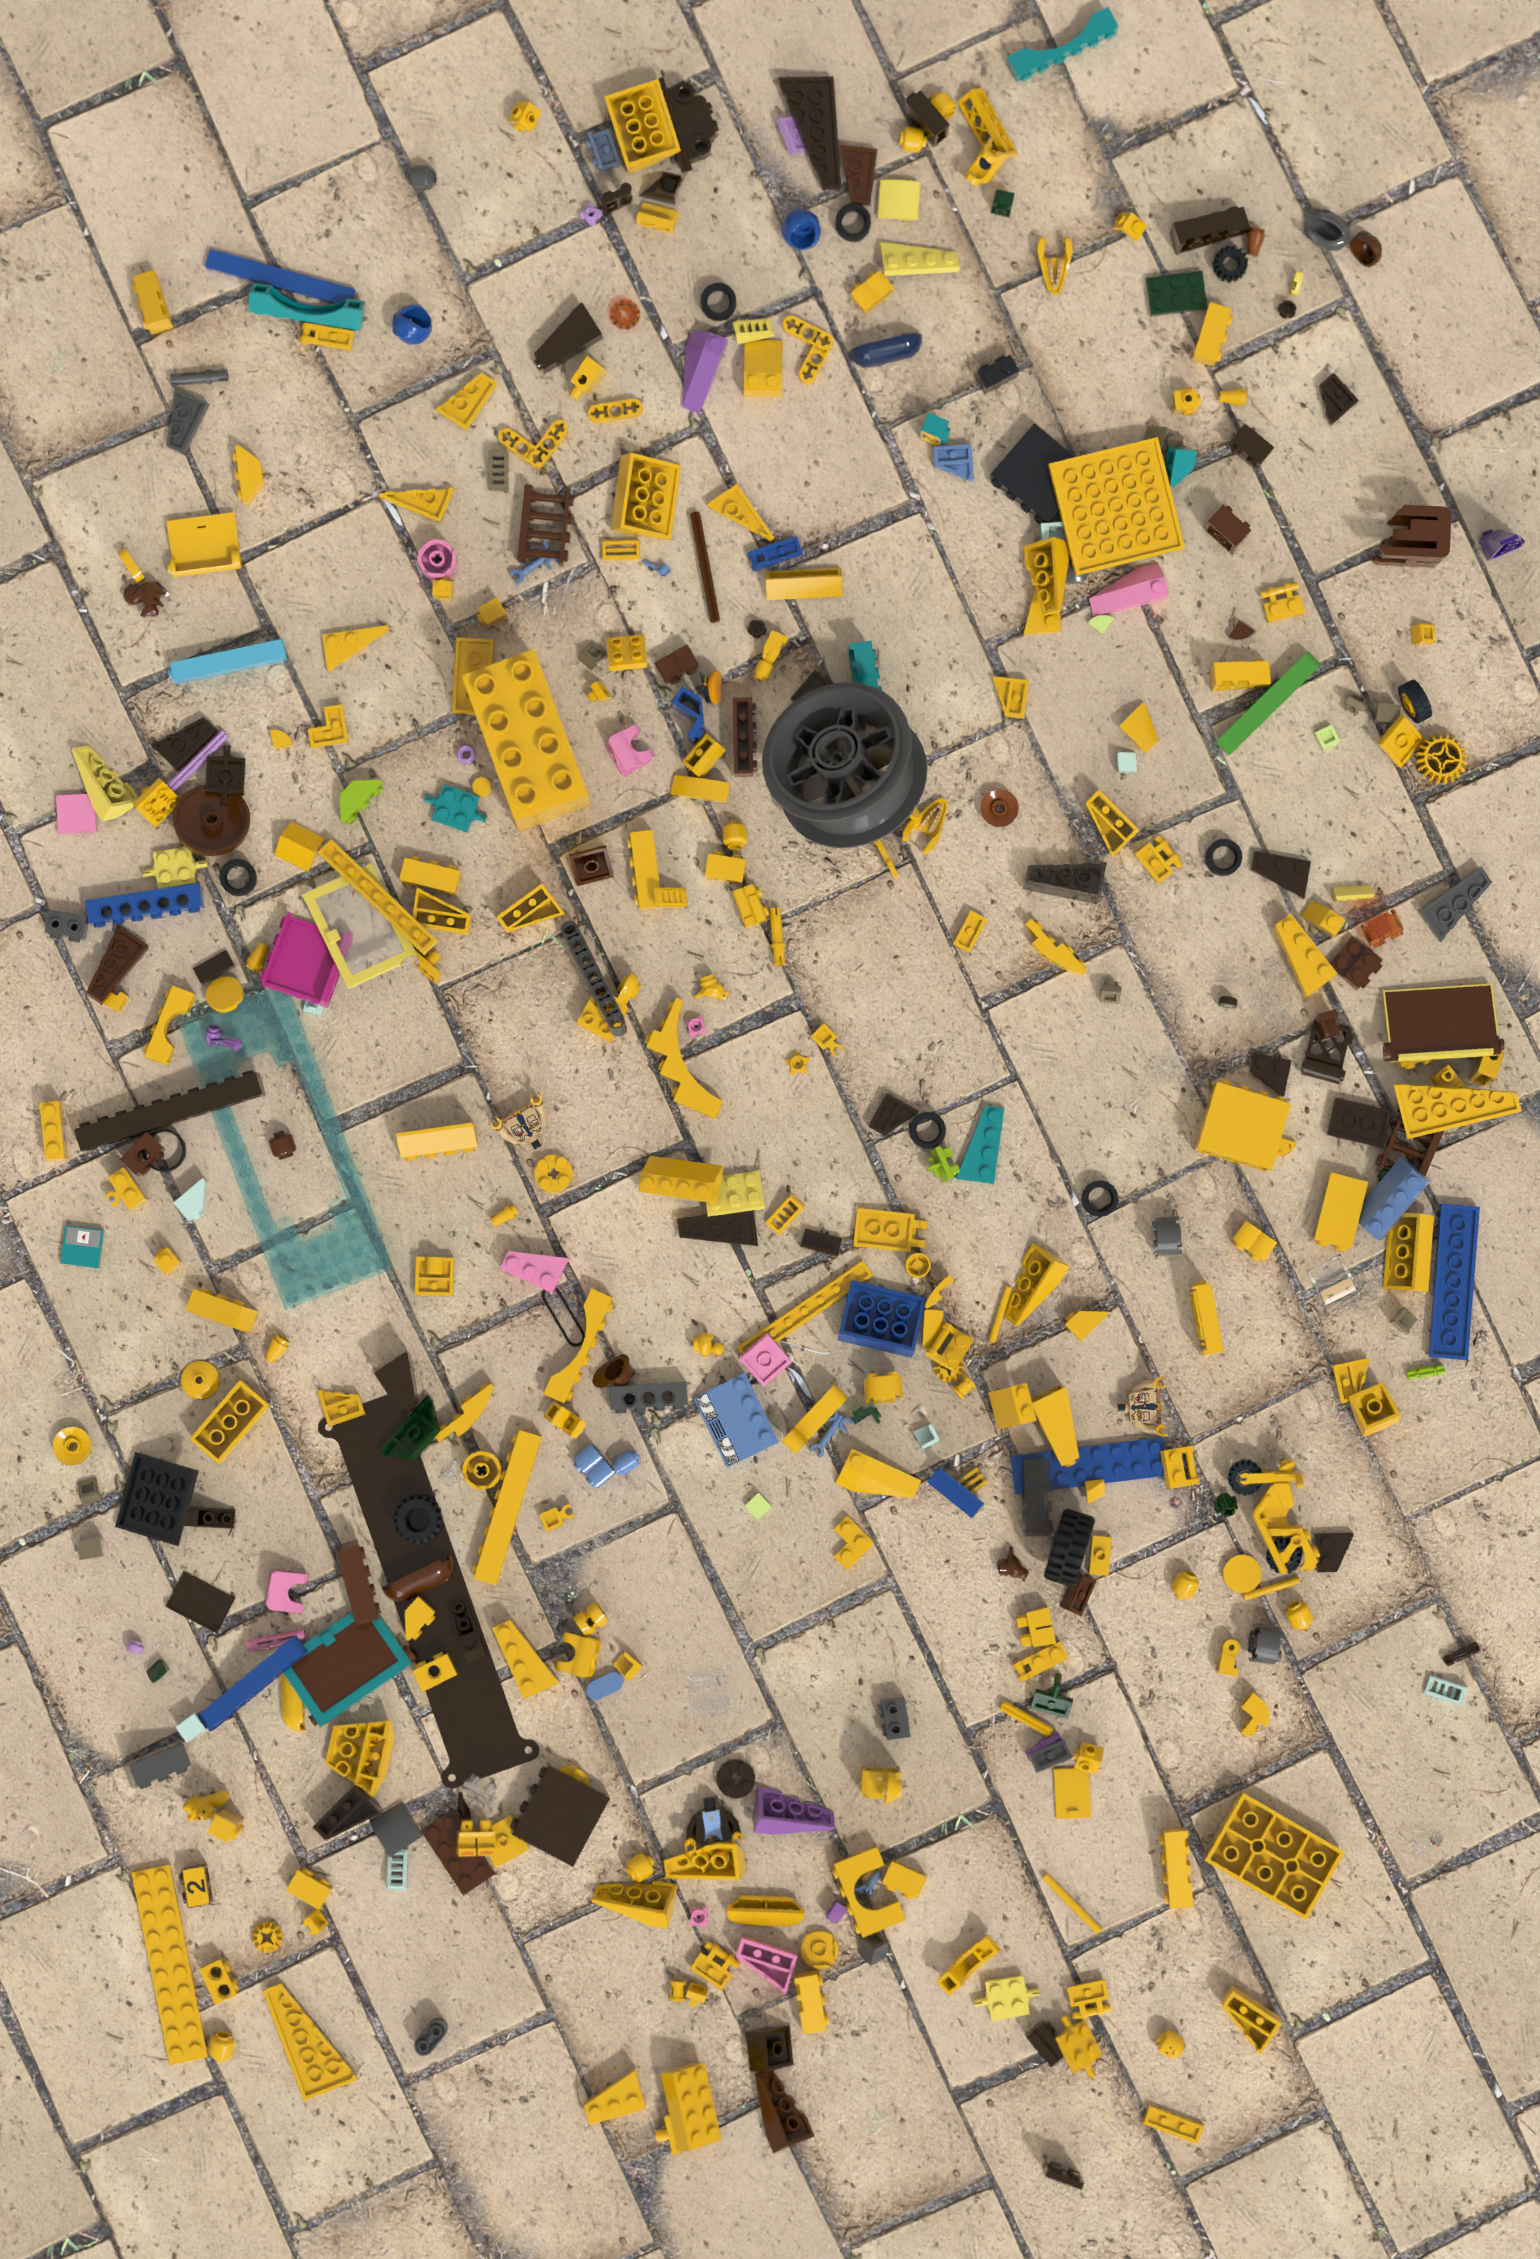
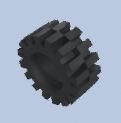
M1227 245L1226 248L1222 247L1216 253L1213 260V271L1217 273V278H1222L1221 281L1223 282L1225 280H1228L1227 283H1231L1232 280L1236 282L1243 277L1248 267L1247 254L1243 253L1241 248L1237 249L1235 245L1233 247H1230V245ZM1228 257H1232L1237 261L1238 266L1235 270L1230 271L1224 267L1223 261Z

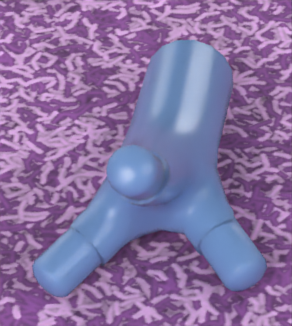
M876 1870L865 1883L854 1887V1890L865 1889V1891H868L869 1897H872L873 1887L882 1874Z

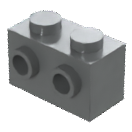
M49 910L45 933L49 934V938L61 940V937H67L70 942L80 943V940L86 941L89 925L88 918L84 915Z
M905 1697L881 1700L882 1705H878L880 1717L884 1716L885 1724L881 1725L883 1736H887V1740L911 1737Z

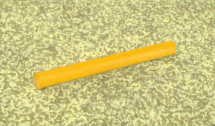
M1048 1873L1042 1877L1096 1934L1102 1930Z

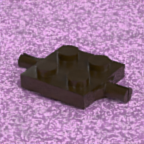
M223 745V755L207 756L205 794L219 795L220 806L222 807L223 803L225 807L228 806V796H244L246 758L230 756V745L228 747Z

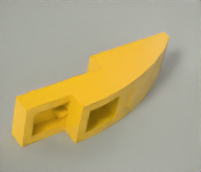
M1030 919L1025 923L1024 926L1036 939L1031 946L1039 954L1065 971L1081 976L1086 974L1085 968L1087 966L1080 958L1077 960L1073 956L1074 951L1068 944L1064 945L1061 943L1056 947L1054 945L1056 944L1055 940L1050 935L1046 936L1042 930L1044 928L1037 920L1033 921Z
M486 1382L477 1389L479 1393L474 1397L470 1394L462 1400L464 1404L460 1407L465 1413L462 1415L459 1412L451 1418L453 1421L448 1426L443 1424L440 1427V1432L435 1437L438 1442H441L454 1431L460 1437L478 1420L490 1401L495 1387L493 1383L488 1385Z

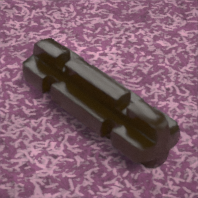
M1473 1642L1468 1647L1465 1646L1452 1652V1654L1444 1656V1663L1446 1666H1451L1455 1664V1661L1459 1662L1470 1657L1472 1653L1480 1652V1647L1477 1642Z

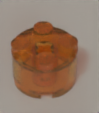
M1395 909L1390 910L1391 915L1387 912L1366 922L1367 927L1364 924L1360 925L1370 946L1373 945L1374 948H1377L1386 943L1385 939L1391 937L1393 940L1403 935L1404 927Z

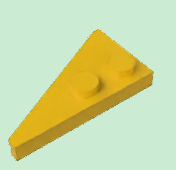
M389 625L323 634L327 671H333L339 664L346 662L351 656L369 646L368 644L385 635L389 631Z

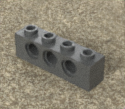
M687 1382L609 1387L610 1408L615 1410V1414L627 1413L626 1409H634V1412H646L648 1407H653L654 1411L665 1410V1406H673V1410L684 1409V1405H688ZM665 1391L673 1393L674 1398L671 1402L663 1400L662 1396ZM647 1392H651L654 1395V1401L649 1404L643 1399L644 1394ZM628 1393L635 1396V1402L631 1405L626 1404L624 1401V1397Z

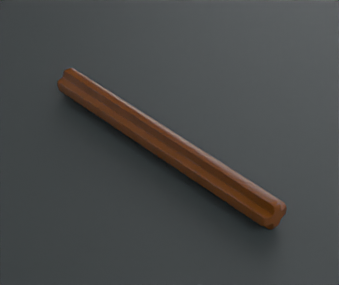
M700 512L690 513L709 618L711 623H717L720 621L701 515Z

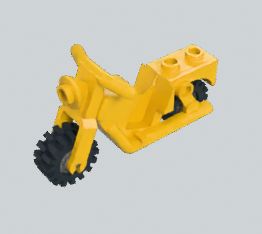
M1290 1458L1279 1462L1280 1466L1277 1467L1278 1471L1261 1470V1467L1256 1462H1252L1249 1459L1235 1462L1229 1470L1228 1483L1237 1494H1243V1496L1252 1495L1259 1490L1262 1483H1272L1256 1503L1252 1512L1256 1525L1268 1547L1266 1558L1270 1568L1275 1570L1276 1573L1280 1572L1281 1575L1289 1574L1293 1570L1295 1571L1300 1565L1302 1558L1299 1546H1302L1305 1554V1560L1300 1565V1570L1306 1569V1571H1310L1316 1568V1564L1319 1563L1318 1557H1320V1553L1316 1546L1312 1547L1310 1539L1312 1537L1307 1528L1304 1529L1300 1524L1291 1525L1287 1521V1513L1295 1504L1290 1481L1296 1480V1487L1302 1489L1305 1480L1303 1471H1294L1295 1460H1290ZM1290 1535H1292L1291 1540H1290V1538H1286V1539L1280 1538V1539H1278V1540H1277V1539L1275 1540V1538H1274V1536H1290Z

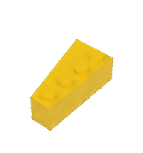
M512 1619L492 1628L523 1699L560 1683Z

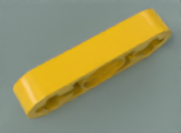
M638 399L597 404L589 408L588 416L590 421L595 424L636 418L642 414L643 406ZM632 404L640 407L637 408V412H633L631 409L626 410L627 414L624 415L623 405H626V409L631 408ZM612 407H619L621 413L618 416L611 415L610 409ZM604 408H607L608 417L606 418L605 414H600L598 419L591 415L594 414V410L603 413L605 412Z

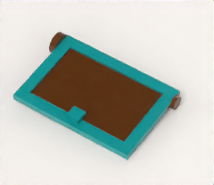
M350 1612L305 1643L304 1646L308 1650L307 1654L283 1673L311 1713L308 1718L314 1726L319 1725V1727H322L417 1661L407 1645L401 1648L379 1614V1620L356 1626L353 1612Z

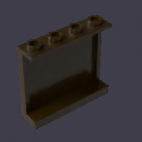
M547 1763L546 1767L542 1766L538 1773L540 1778L537 1784H532L528 1792L530 1797L521 1804L519 1808L521 1813L518 1819H513L510 1825L512 1829L511 1834L573 1867L607 1806L610 1796L604 1792H599Z

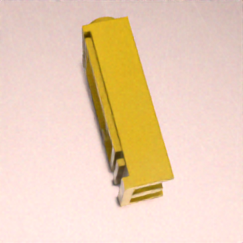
M1206 1280L1193 1282V1286L1188 1288L1192 1290L1189 1293L1198 1340H1201V1343H1199V1346H1202L1200 1355L1224 1352L1212 1283L1207 1284Z

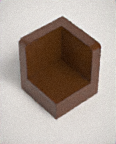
M1336 1009L1318 1014L1315 1018L1322 1040L1340 1034L1336 1021L1338 1017Z

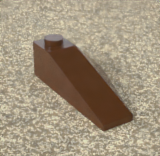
M774 2071L755 2073L765 2134L773 2154L815 2137L804 2113L798 2111L794 2099H790L785 2093L784 2085Z

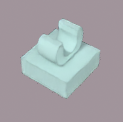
M305 1001L303 1012L318 1016L323 1015V1006Z

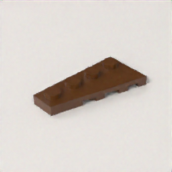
M117 925L114 936L108 944L106 953L100 961L98 970L90 982L86 995L103 1005L147 952L149 946Z

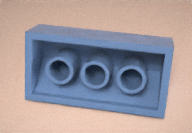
M1401 1156L1364 1200L1358 1223L1377 1240H1382L1431 1180Z

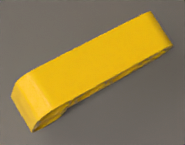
M834 1384L782 1439V1442L796 1454L848 1399V1396Z

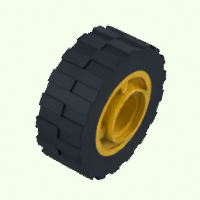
M1412 679L1399 686L1398 694L1400 701L1413 722L1418 724L1432 717V707L1429 699L1416 680Z

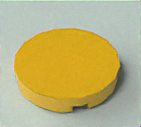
M230 976L220 977L208 986L205 997L212 1009L219 1013H225L238 1007L237 1005L244 998V990L237 979Z
M1244 1554L1235 1555L1225 1563L1222 1571L1223 1580L1232 1591L1247 1593L1254 1590L1260 1583L1262 1576L1258 1562L1251 1556Z
M818 1929L805 1935L801 1942L800 1952L802 1959L808 1966L814 1969H825L831 1966L837 1959L839 1947L837 1940L831 1933Z

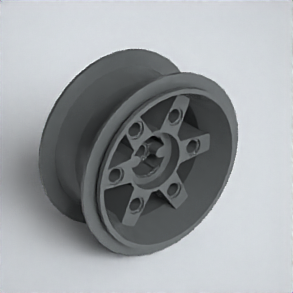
M834 683L812 690L798 698L782 712L771 727L762 755V770L766 786L774 799L783 807V811L791 825L806 839L831 848L860 847L891 834L913 813L924 793L927 781L928 767L923 745L910 728L901 707L885 692L862 683ZM866 727L879 729L866 734ZM807 757L810 758V762L803 765ZM889 764L884 774L878 771ZM824 796L823 805L810 802Z

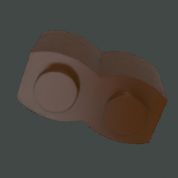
M687 644L656 661L655 666L665 684L670 683L674 685L681 680V676L685 674L690 676L697 672L699 663Z

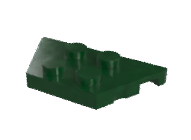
M426 1395L417 1408L413 1410L381 1447L379 1452L382 1455L416 1460L440 1432V1427L431 1397Z

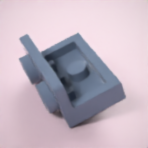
M606 129L594 134L591 131L587 132L588 139H585L588 150L593 151L594 156L591 159L594 168L598 167L599 172L602 173L620 167L621 162L610 130Z

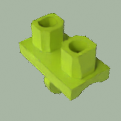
M938 1146L929 1151L932 1158L928 1159L930 1167L926 1168L927 1172L933 1171L935 1177L940 1175L942 1182L954 1178V1175L960 1172L958 1164L948 1165L946 1158L953 1155L950 1146L942 1148Z

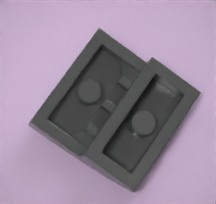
M403 1802L370 1822L389 1857L423 1836Z

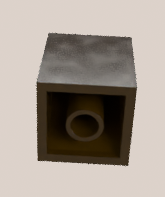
M405 1351L374 1372V1375L399 1412L408 1414L417 1408L416 1404L419 1403L412 1356Z

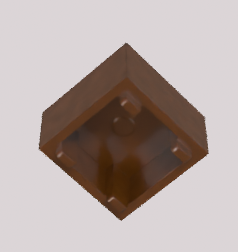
M1222 505L1208 520L1204 530L1232 555L1246 540L1251 529L1249 528V523L1246 521L1243 523L1232 513L1233 509L1230 506L1225 507Z

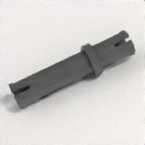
M206 369V371L170 374L171 386L207 383L209 385L213 382L229 381L227 369L212 371Z

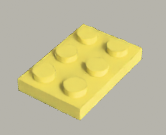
M760 1170L723 1175L718 1204L706 1203L708 1216L765 1209Z

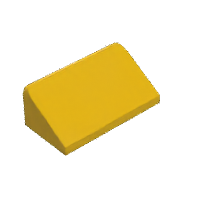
M924 1309L922 1348H931L942 1331V1310Z

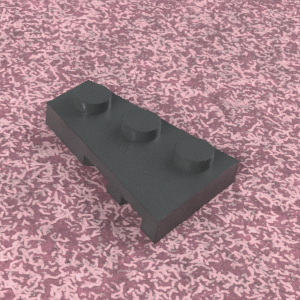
M175 389L174 405H172L171 410L172 419L169 424L166 446L173 451L185 455L206 414L209 404Z

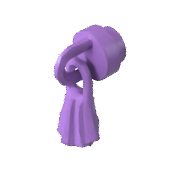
M217 1025L208 1026L205 1035L209 1046L214 1047L219 1043L237 1052L242 1048L243 1043L240 1038H220V1027Z

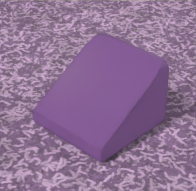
M835 1900L826 1913V1919L836 1924L839 1923L846 1913L847 1907L838 1900Z

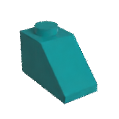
M1167 447L1165 468L1170 487H1175L1194 470V464L1197 461L1196 450L1188 447Z

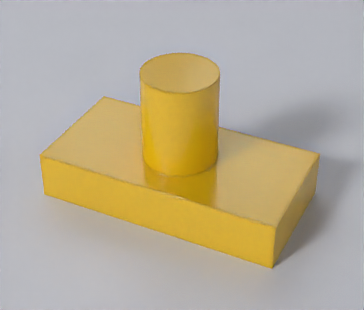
M415 950L417 956L408 961L436 985L441 980L442 973L434 965L441 956L435 950H432L424 958Z
M668 2113L664 2116L666 2128L656 2130L655 2137L657 2142L669 2140L672 2155H677L682 2151H677L670 2114Z

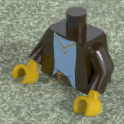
M715 1797L703 1798L704 1809L697 1810V1814L692 1815L686 1827L685 1851H687L688 1845H692L694 1851H696V1844L729 1839H732L733 1843L737 1839H741L744 1844L745 1840L741 1834L739 1822L731 1811L725 1810L724 1807H716Z

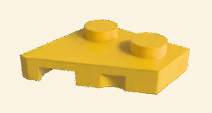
M1369 1358L1332 1365L1340 1403L1349 1402V1396L1362 1391L1367 1367L1370 1362Z
M317 1391L329 1427L366 1414L361 1397L357 1394Z

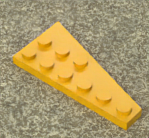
M282 1983L262 1991L304 2101L359 2080L358 2076Z

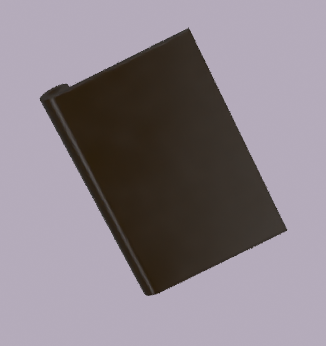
M184 1571L165 1607L217 1634L235 1597Z

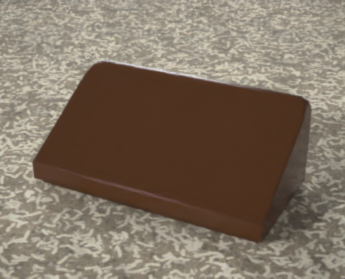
M1079 1573L1076 1585L1073 1587L1068 1586L1060 1607L1082 1616L1097 1581Z

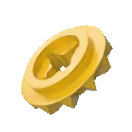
M963 1360L955 1372L951 1371L950 1376L947 1369L941 1368V1364L934 1362L935 1375L941 1381L954 1382L963 1375Z
M262 1922L255 1927L252 1933V1943L257 1950L263 1953L276 1951L283 1941V1932L274 1922ZM273 1931L270 1937L272 1942L266 1941L262 1944L261 1942L264 1939L262 1934H268Z

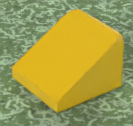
M1419 623L1411 626L1412 644H1434V624Z
M1104 1479L1085 1481L1087 1504L1105 1495Z

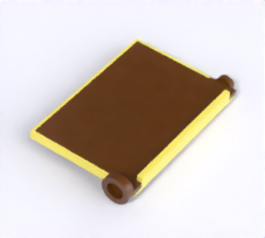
M1492 984L1384 990L1382 992L1388 1042L1383 1043L1384 1062L1501 1055V1051L1505 1049L1504 1039H1499Z

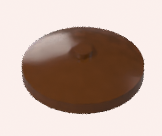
M200 785L186 792L177 802L173 813L174 830L179 841L192 852L204 856L224 855L235 850L246 839L250 829L249 808L245 800L237 795L228 796V806L225 807L223 803L222 807L220 806V796L205 794V785Z

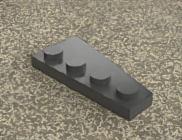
M1482 867L1475 869L1418 910L1439 942L1443 941L1447 933L1455 927L1459 919L1466 914L1470 906L1478 900L1492 883Z

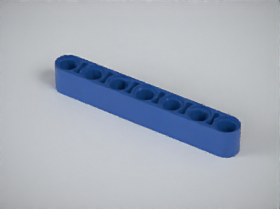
M296 1635L285 1642L198 1715L209 1732L219 1727L307 1654L308 1650Z

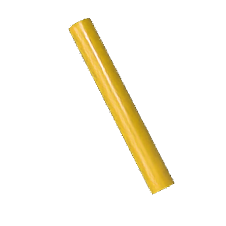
M1005 1286L989 1336L988 1341L996 1343L1011 1295V1287Z
M1296 1576L1243 1593V1597L1247 1601L1300 1584V1580Z

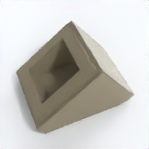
M592 641L581 651L578 659L592 670L607 653Z
M96 1477L77 1482L79 1499L83 1505L101 1501Z

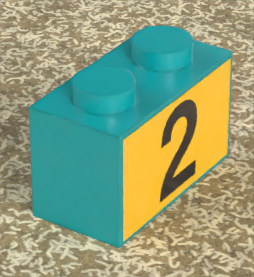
M928 412L921 428L919 439L935 446H941L942 442L946 444L951 430L948 427L949 421Z

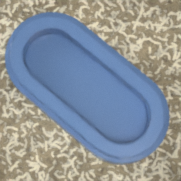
M609 1672L588 1684L586 1689L587 1695L593 1700H599L618 1691L623 1685V1677L618 1672Z

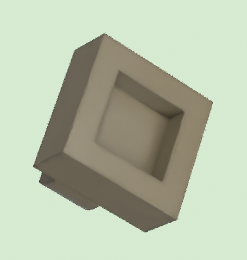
M1350 691L1345 701L1344 711H1347L1349 707H1354L1353 715L1356 716L1359 710L1362 711L1368 699Z
M1105 981L1101 988L1100 1002L1119 1004L1121 986H1118V982H1115L1114 986L1107 985L1108 982Z

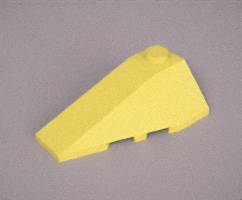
M89 745L72 749L91 805L101 821L116 819L134 808L132 804L139 797L127 782L124 784L117 777L118 773L115 770L111 771L104 765L105 761Z

